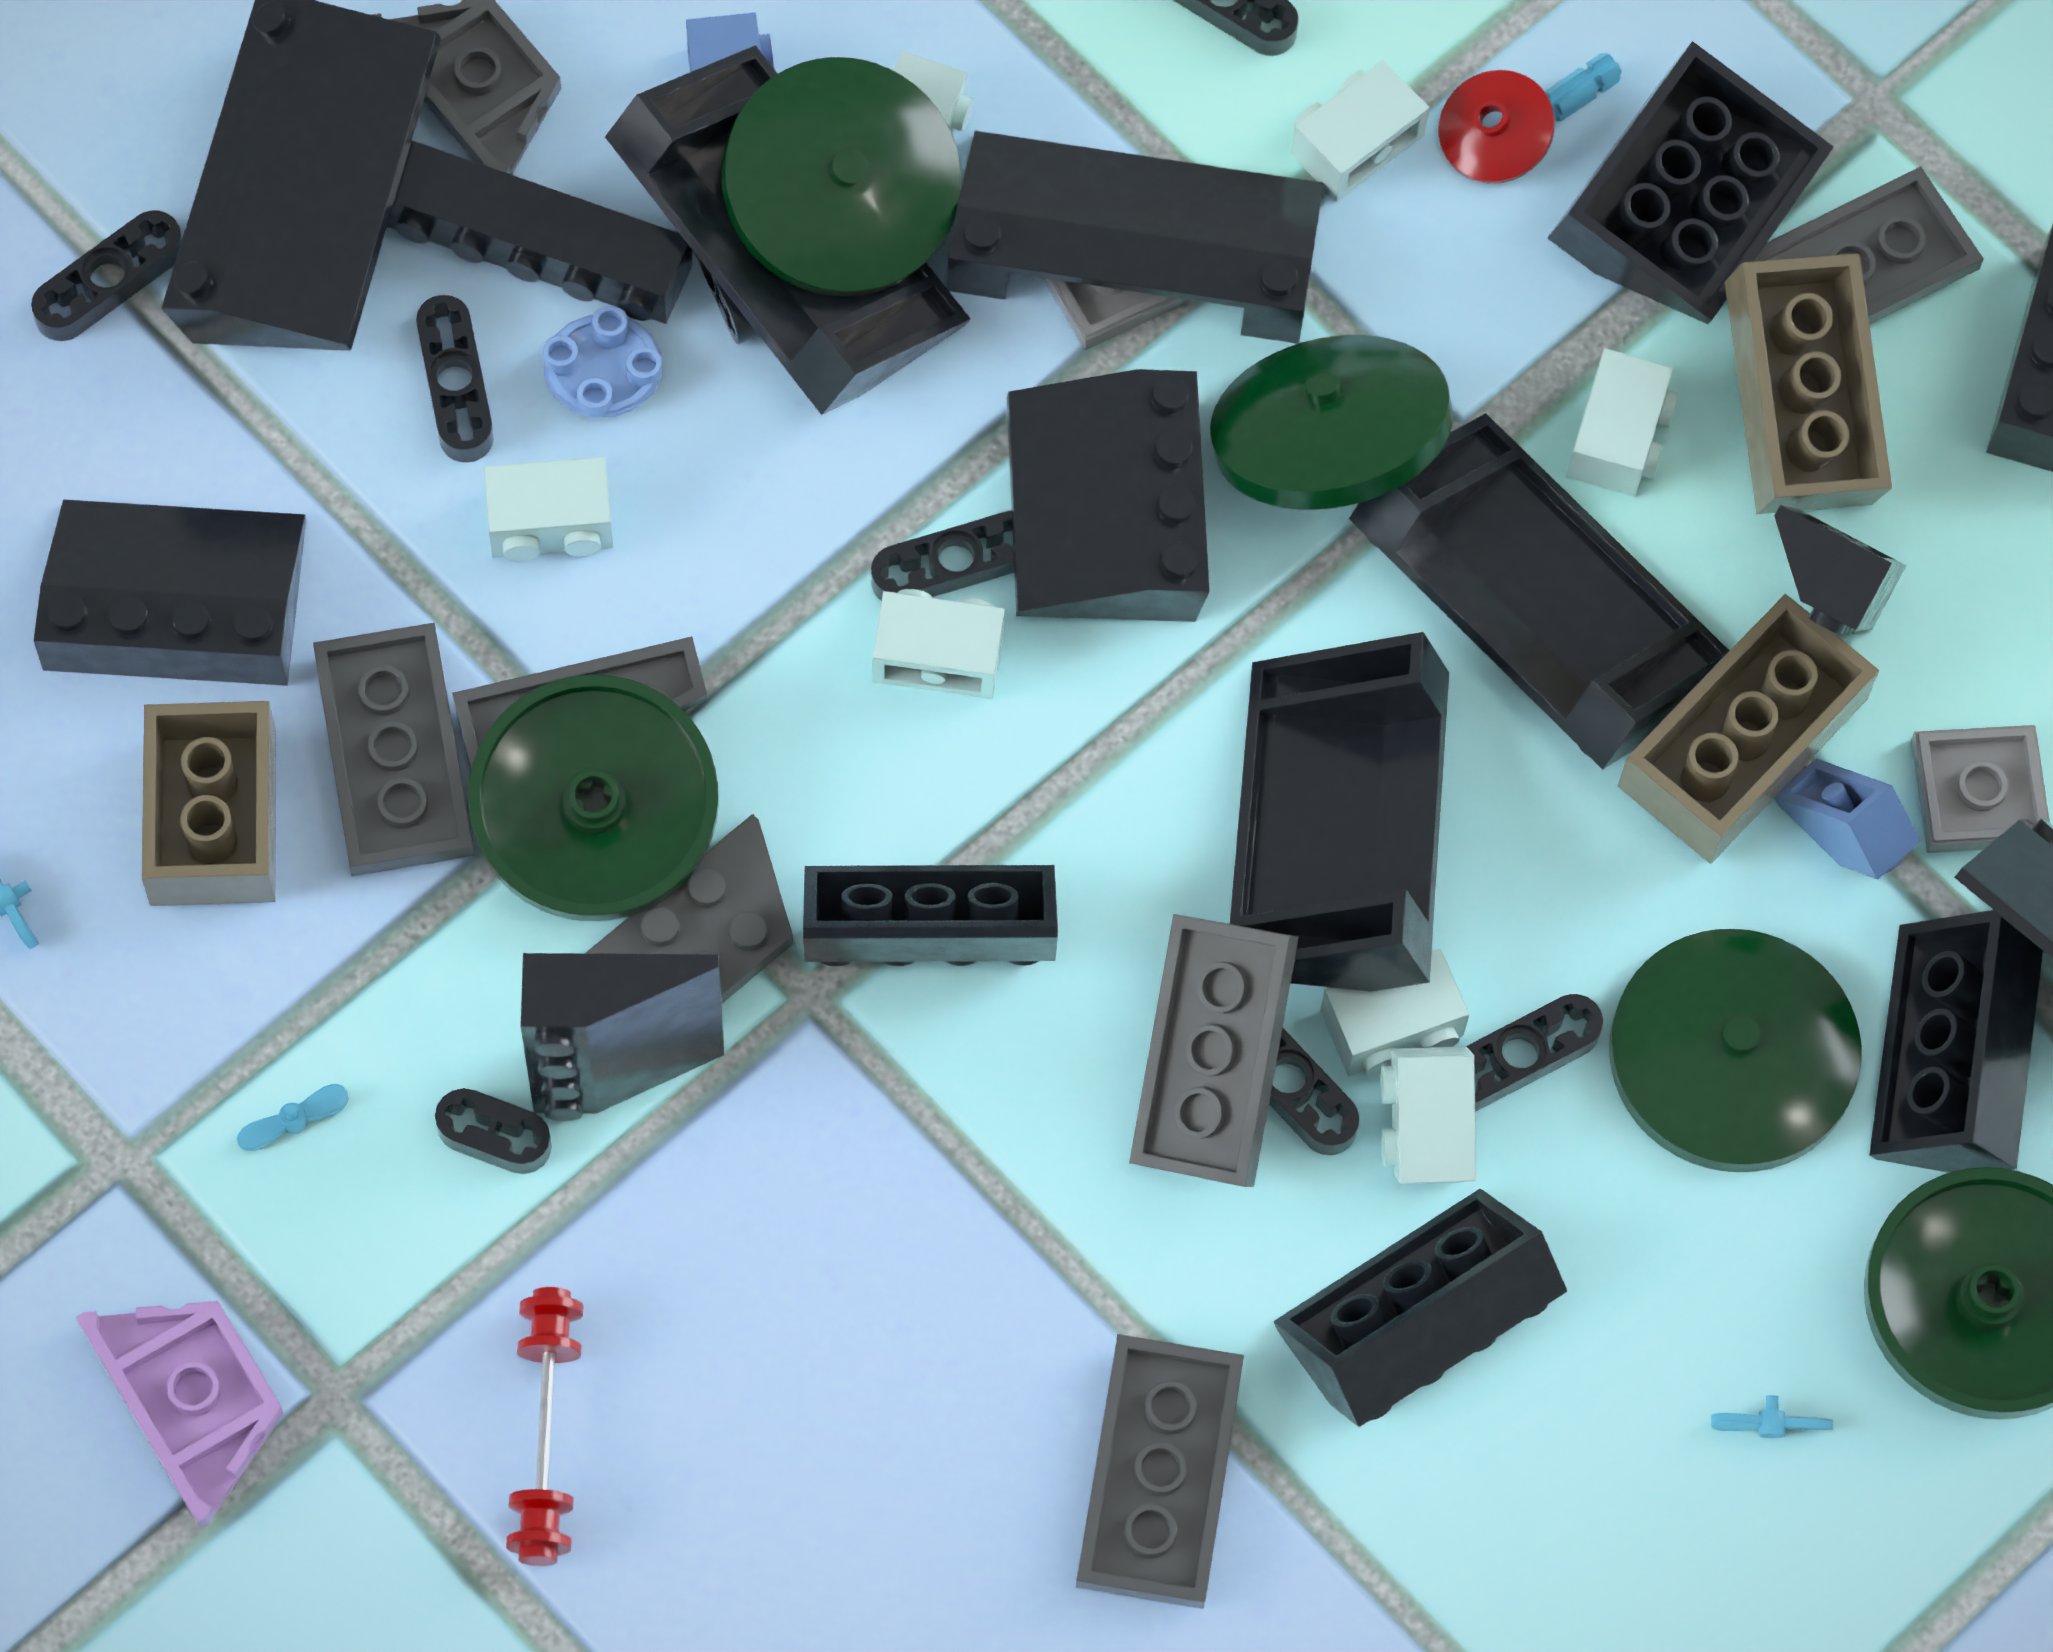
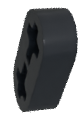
M466 1088L452 1090L444 1095L437 1104L435 1120L438 1135L443 1143L454 1151L519 1174L537 1171L550 1158L552 1143L549 1127L541 1116L532 1111ZM466 1108L474 1109L475 1121L480 1125L488 1127V1130L474 1125H467L462 1133L455 1132L453 1119L449 1116L451 1114L461 1116ZM524 1130H531L533 1141L537 1148L525 1147L521 1155L513 1153L511 1140L499 1135V1132L519 1138Z

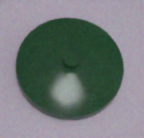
M849 57L818 58L796 64L773 76L750 97L738 114L730 129L722 157L721 177L724 201L730 220L744 245L765 268L779 278L806 291L837 297L867 295L885 290L910 277L926 263L946 238L953 224L957 204L960 199L961 168L958 150L953 135L938 108L922 90L904 76L890 68L863 59Z
M1330 336L1286 347L1261 359L1241 373L1226 388L1214 408L1210 423V437L1216 462L1222 475L1235 489L1256 501L1281 508L1297 510L1332 509L1379 497L1417 476L1437 457L1444 447L1452 428L1453 409L1449 387L1443 372L1430 357L1417 348L1397 340L1379 336Z
M597 674L566 677L537 687L515 701L497 718L482 740L474 758L468 788V805L472 828L482 856L497 878L513 894L533 907L554 916L579 921H608L632 916L657 905L676 892L691 877L704 858L713 838L718 816L719 792L716 768L709 747L695 723L675 702L655 689L634 680Z
M1715 929L1685 936L1668 944L1646 960L1635 972L1619 1000L1612 1021L1609 1038V1057L1613 1080L1624 1106L1637 1125L1658 1145L1685 1161L1705 1168L1726 1172H1756L1785 1165L1802 1157L1818 1146L1835 1129L1855 1093L1861 1069L1862 1045L1860 1030L1850 1001L1835 978L1810 954L1781 938L1766 933L1744 929Z
M1979 1167L1953 1171L1938 1176L1910 1192L1897 1204L1880 1228L1869 1252L1864 1276V1302L1870 1329L1882 1354L1895 1372L1913 1389L1934 1403L1951 1411L1984 1419L2021 1418L2053 1408V1184L2036 1176L2005 1168Z

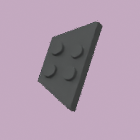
M462 0L455 5L438 3L417 7L418 15L389 19L432 30L439 34L441 41L423 101L476 163L512 175L561 90V79L557 72L495 0ZM381 13L371 14L374 16L382 17Z
M754 814L750 815L706 852L697 869L676 892L657 905L629 916L586 953L719 955L723 1004L793 945L792 930L759 819Z

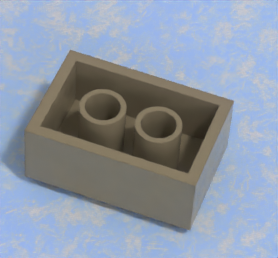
M269 701L144 704L142 881L150 906L275 902L276 727Z

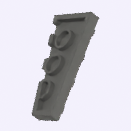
M686 637L452 693L470 769H472L474 758L482 740L497 718L523 695L555 680L579 675L601 674L618 676L634 680L655 689L675 702L683 711L706 701L707 691L693 637Z

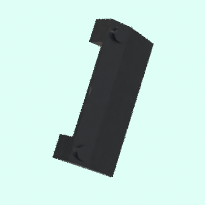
M254 0L161 307L165 314L193 344L351 351L440 45L441 37L437 32L316 0Z
M755 45L636 94L605 138L815 408L823 415L862 396L966 326L971 318L927 262L910 277L885 290L867 295L837 297L806 291L784 281L765 268L747 249L738 236L725 205L721 170L726 140L738 114L750 97L764 83L778 74Z
M974 131L960 191V199L957 204L948 254L947 289L949 292L1005 300L1010 273L1241 307L1244 308L1240 335L1298 344L1302 330L1324 183Z
M1486 413L1450 432L1444 447L1437 457L1417 476L1388 493L1358 503L1349 517V520L1367 536L1368 540L1375 547L1379 548L1602 770L1632 752L1730 651Z
M1424 632L1252 662L1229 924L1299 937L1290 984L1372 992L1430 983L1449 671Z

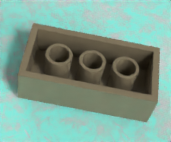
M1860 254L1742 262L1725 281L1756 514L1776 513L1780 505L1797 508L1802 511L1873 505L1892 489Z
M1786 593L1626 758L1619 779L1618 787L1710 864L1723 853L1868 700L1880 671L1834 632L1808 619L1810 613Z

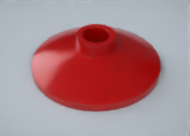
M1510 70L1486 71L1464 81L1449 96L1439 119V141L1445 157L1460 174L1481 183H1505L1524 176L1544 158L1553 140L1555 115L1547 94L1533 79ZM1492 112L1502 113L1501 121L1496 126H1483V119Z

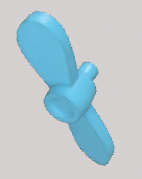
M0 879V915H8L20 939L29 949H32L39 945V942L17 908L21 905L19 898L32 890L26 880L12 888L9 883L3 885Z
M329 1084L312 1093L300 1104L294 1102L285 1104L280 1109L279 1114L259 1119L243 1127L237 1135L238 1146L245 1151H256L267 1146L285 1132L289 1134L300 1133L304 1130L306 1122L336 1115L348 1103L347 1090L342 1085Z
M1767 1395L1766 1410L1759 1411V1415L1715 1413L1711 1415V1427L1719 1431L1759 1430L1760 1437L1782 1438L1785 1437L1786 1429L1833 1430V1420L1816 1417H1786L1785 1411L1779 1410V1396Z

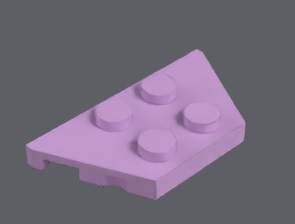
M218 1301L187 1303L178 1309H168L162 1305L136 1308V1313L98 1316L96 1311L83 1312L76 1316L80 1328L198 1527L201 1529L208 1525L284 1414L282 1406Z

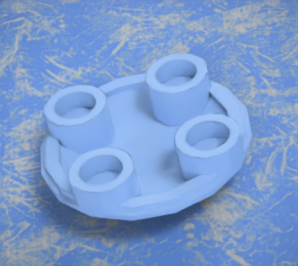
M615 306L601 307L593 315H588L568 323L554 337L546 341L543 347L544 379L553 397L569 410L589 417H616L637 409L654 394L662 376V353L653 335L636 321L628 319L626 313L621 308Z

